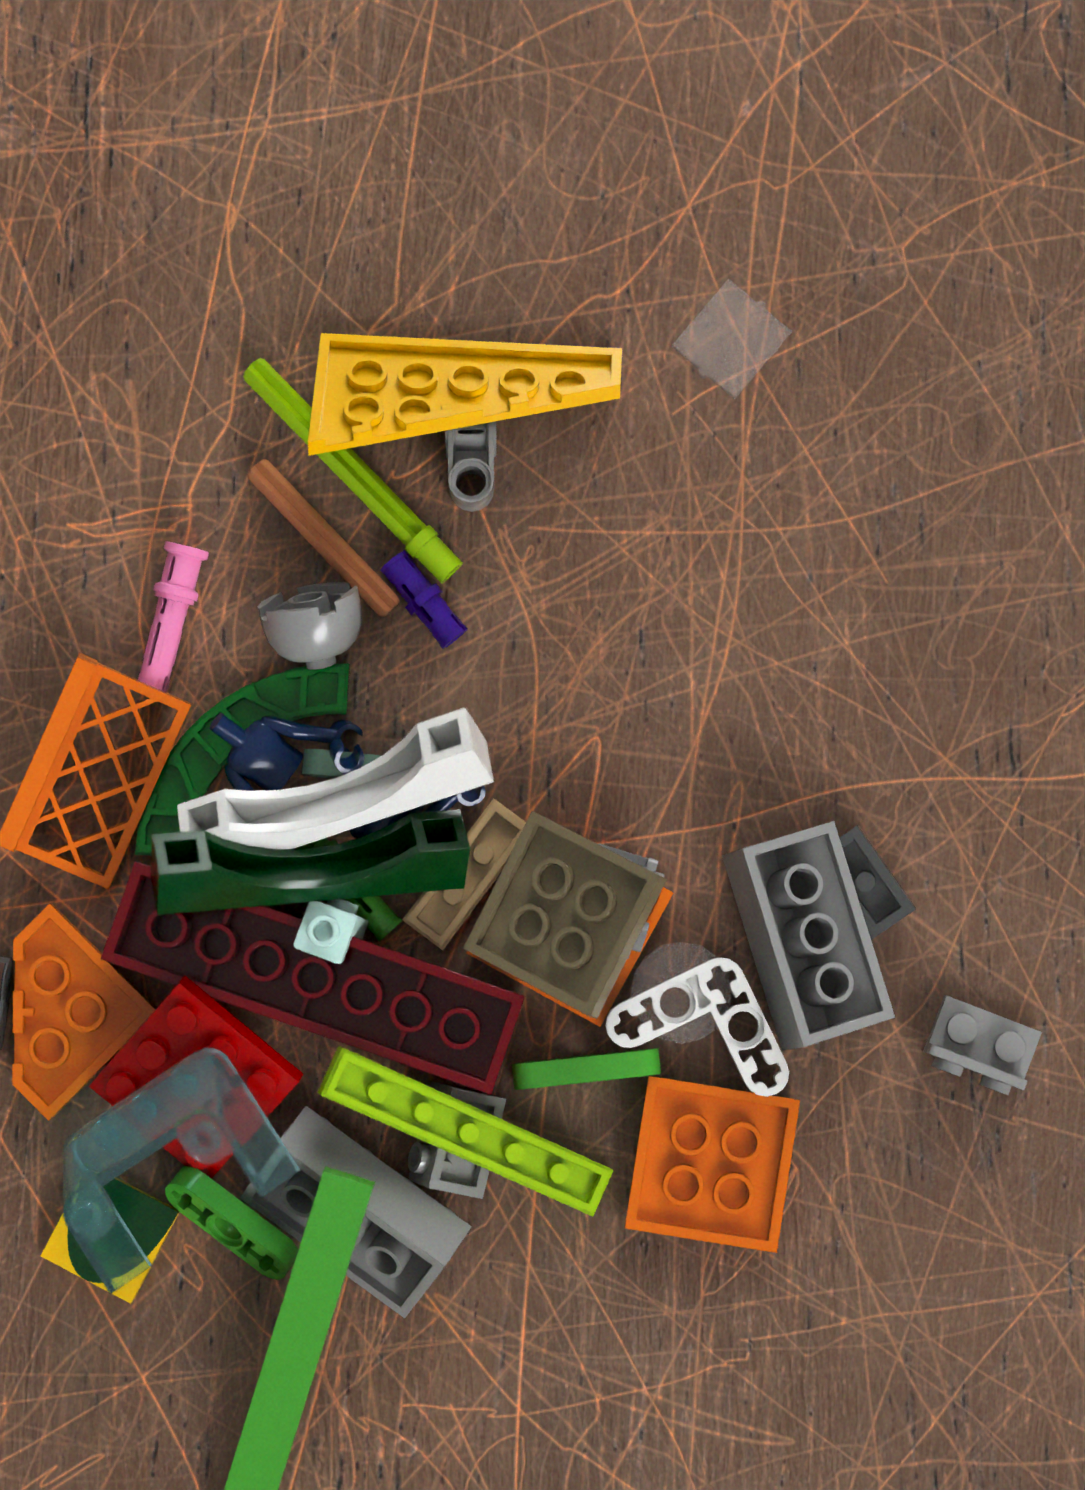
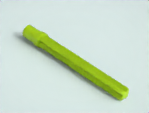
M257 359L245 370L244 380L308 445L312 407L265 359ZM351 448L316 454L406 546L405 550L413 559L417 558L441 584L447 581L462 566L463 562L438 537L439 534L431 525L426 526Z

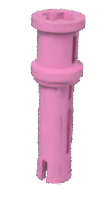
M165 541L164 549L168 554L161 582L155 583L153 589L155 591L154 596L158 597L138 680L167 693L189 605L193 606L194 602L198 600L199 594L195 591L201 563L208 560L209 552Z

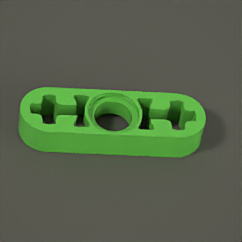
M659 1048L511 1064L515 1090L661 1074Z
M189 1166L182 1167L166 1186L165 1195L176 1210L262 1275L274 1280H281L294 1265L298 1253L295 1243L202 1171Z

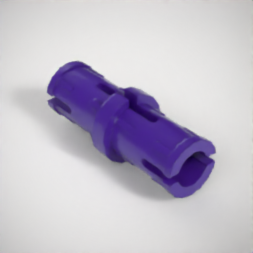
M406 550L394 556L380 569L407 602L406 610L411 616L415 614L418 616L442 649L451 645L468 630L440 596L443 592L437 583L432 585L409 557Z

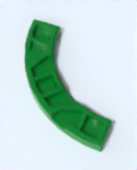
M334 664L330 667L310 670L304 666L271 675L242 687L204 713L183 734L166 760L140 819L135 855L151 856L152 834L180 832L177 805L205 796L211 784L225 765H227L226 758L232 746L209 729L217 715L223 713L244 730L255 720H261L264 716H274L296 722L327 715H347L350 664Z

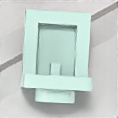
M342 899L328 900L327 904L319 901L309 902L295 938L294 947L333 963L341 964L344 961L352 937L362 939L369 921L356 916L358 905Z

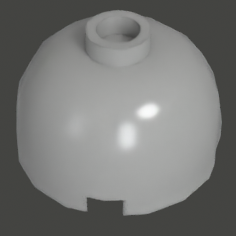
M346 582L306 585L298 587L299 595L293 596L287 601L283 600L282 592L261 601L257 607L261 626L269 644L281 657L293 662H305L307 669L310 670L323 669L336 663L335 656L342 654L351 647L357 639L362 625V607L358 587L354 586L350 589L349 583Z

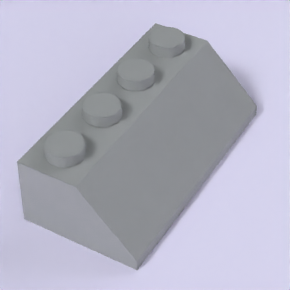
M834 821L722 855L782 1051L803 1048L895 1018Z
M305 1106L277 1142L240 1198L301 1242L325 1166L374 1181L375 1184L346 1276L403 1318H406L446 1266L472 1226L459 1218L452 1210L444 1207L415 1186L411 1180L403 1177L378 1159L371 1151L341 1132L327 1119Z

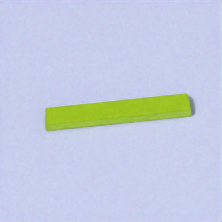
M338 1046L317 1094L592 1217L614 1171L609 1167L341 1046Z

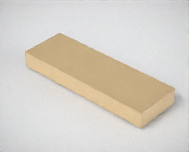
M493 798L467 833L470 853L464 889L423 892L402 920L441 950H444L499 877L526 822Z

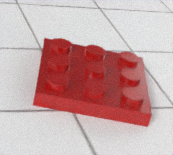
M184 975L94 1078L89 1087L184 1166L196 1168L212 1179L292 1091L304 1074Z

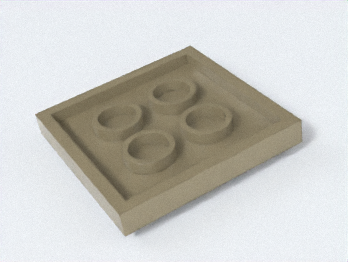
M532 811L463 949L576 1010L597 1019L667 879Z

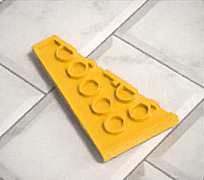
M321 333L308 435V456L620 399L622 348Z

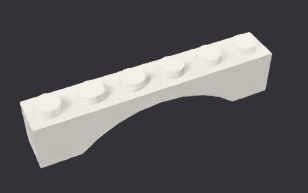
M462 708L416 724L403 740L384 755L359 769L337 778L308 786L281 790L245 791L222 789L178 804L180 832L205 830L222 839L247 846L268 849H294L494 782L487 742L467 709Z

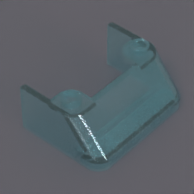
M202 1048L187 1056L73 1132L64 1142L62 1151L64 1220L110 1294L144 1272L152 1264L118 1213L103 1186L175 1138L179 1139L186 1152L193 1159L201 1163L210 1164L218 1162L233 1152L261 1197L300 1171V1168L229 1058L217 1049Z

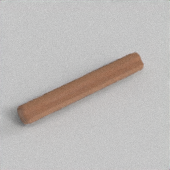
M263 459L252 467L247 474L249 481L352 588L354 586L358 587L359 596L378 616L385 617L396 608L400 602L398 595L268 460Z

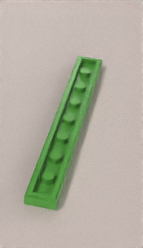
M327 1166L323 1170L224 1490H279L372 1194L374 1181Z

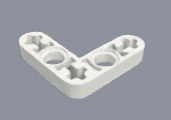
M718 957L697 965L618 1003L610 1010L606 1017L605 1026L611 1040L621 1047L633 1048L710 1012L744 1084L750 1091L759 1096L768 1097L779 1093L788 1082L789 1069L787 1062L742 969L731 959ZM715 966H719L723 972L731 970L734 973L735 979L729 982V988L734 998H737L744 992L748 1000L747 1003L732 1005L722 1015L719 1014L716 1005L726 1003L723 994L719 989L709 990L706 983L713 978L711 969ZM673 987L684 990L690 1001L686 1013L676 1018L665 1015L660 1007V997L663 992ZM651 997L653 1012L663 1023V1026L653 1030L652 1022L648 1020L637 1027L639 1035L636 1038L630 1039L626 1033L617 1035L614 1026L620 1023L618 1014L624 1010H627L631 1016H637L645 1012L646 1009L640 1002ZM742 1011L752 1014L758 1025L755 1036L744 1042L735 1040L730 1035L728 1029L731 1017ZM765 1038L770 1048L759 1051L768 1065L776 1063L779 1067V1071L773 1075L775 1084L767 1087L762 1081L753 1082L751 1075L758 1070L752 1055H749L742 1061L738 1054L740 1050L756 1047Z

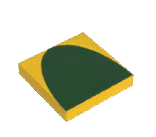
M89 1164L48 1240L41 1257L131 1304L180 1212L167 1203Z

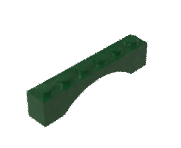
M461 809L410 813L395 823L366 836L335 845L309 849L252 847L222 839L205 830L152 834L150 876L157 915L464 889L470 845Z

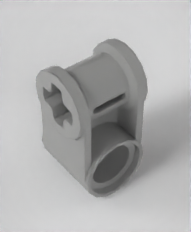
M496 421L445 431L450 495L455 505L462 510L470 512L481 510L493 498L494 457H497ZM468 474L479 475L486 482L485 487L477 495H465L457 488L458 482L462 477Z

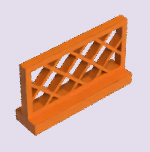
M79 652L1 827L0 846L12 852L14 850L20 851L109 889L191 707V703L100 664L98 660ZM102 677L123 686L130 705L102 715L94 697ZM131 690L149 698L135 702ZM155 702H160L177 710L168 729L149 736L138 709ZM91 704L96 718L83 722ZM133 712L143 738L115 749L105 721ZM99 724L109 751L81 761L74 744L76 735L79 731ZM164 738L156 755L152 742ZM146 745L153 762L149 774L128 782L118 755ZM70 751L75 764L62 769ZM112 758L122 784L94 794L84 768ZM78 771L88 797L60 807L53 789L56 780L59 777ZM144 784L136 801L131 788ZM125 791L132 808L130 817L127 821L107 827L97 801ZM48 798H50L54 810L41 815ZM91 804L101 831L74 841L64 814ZM55 817L58 818L67 840V844L51 850L29 842L37 824ZM123 830L115 847L111 834ZM104 837L112 855L104 874L84 866L77 847ZM71 850L75 861L59 854Z

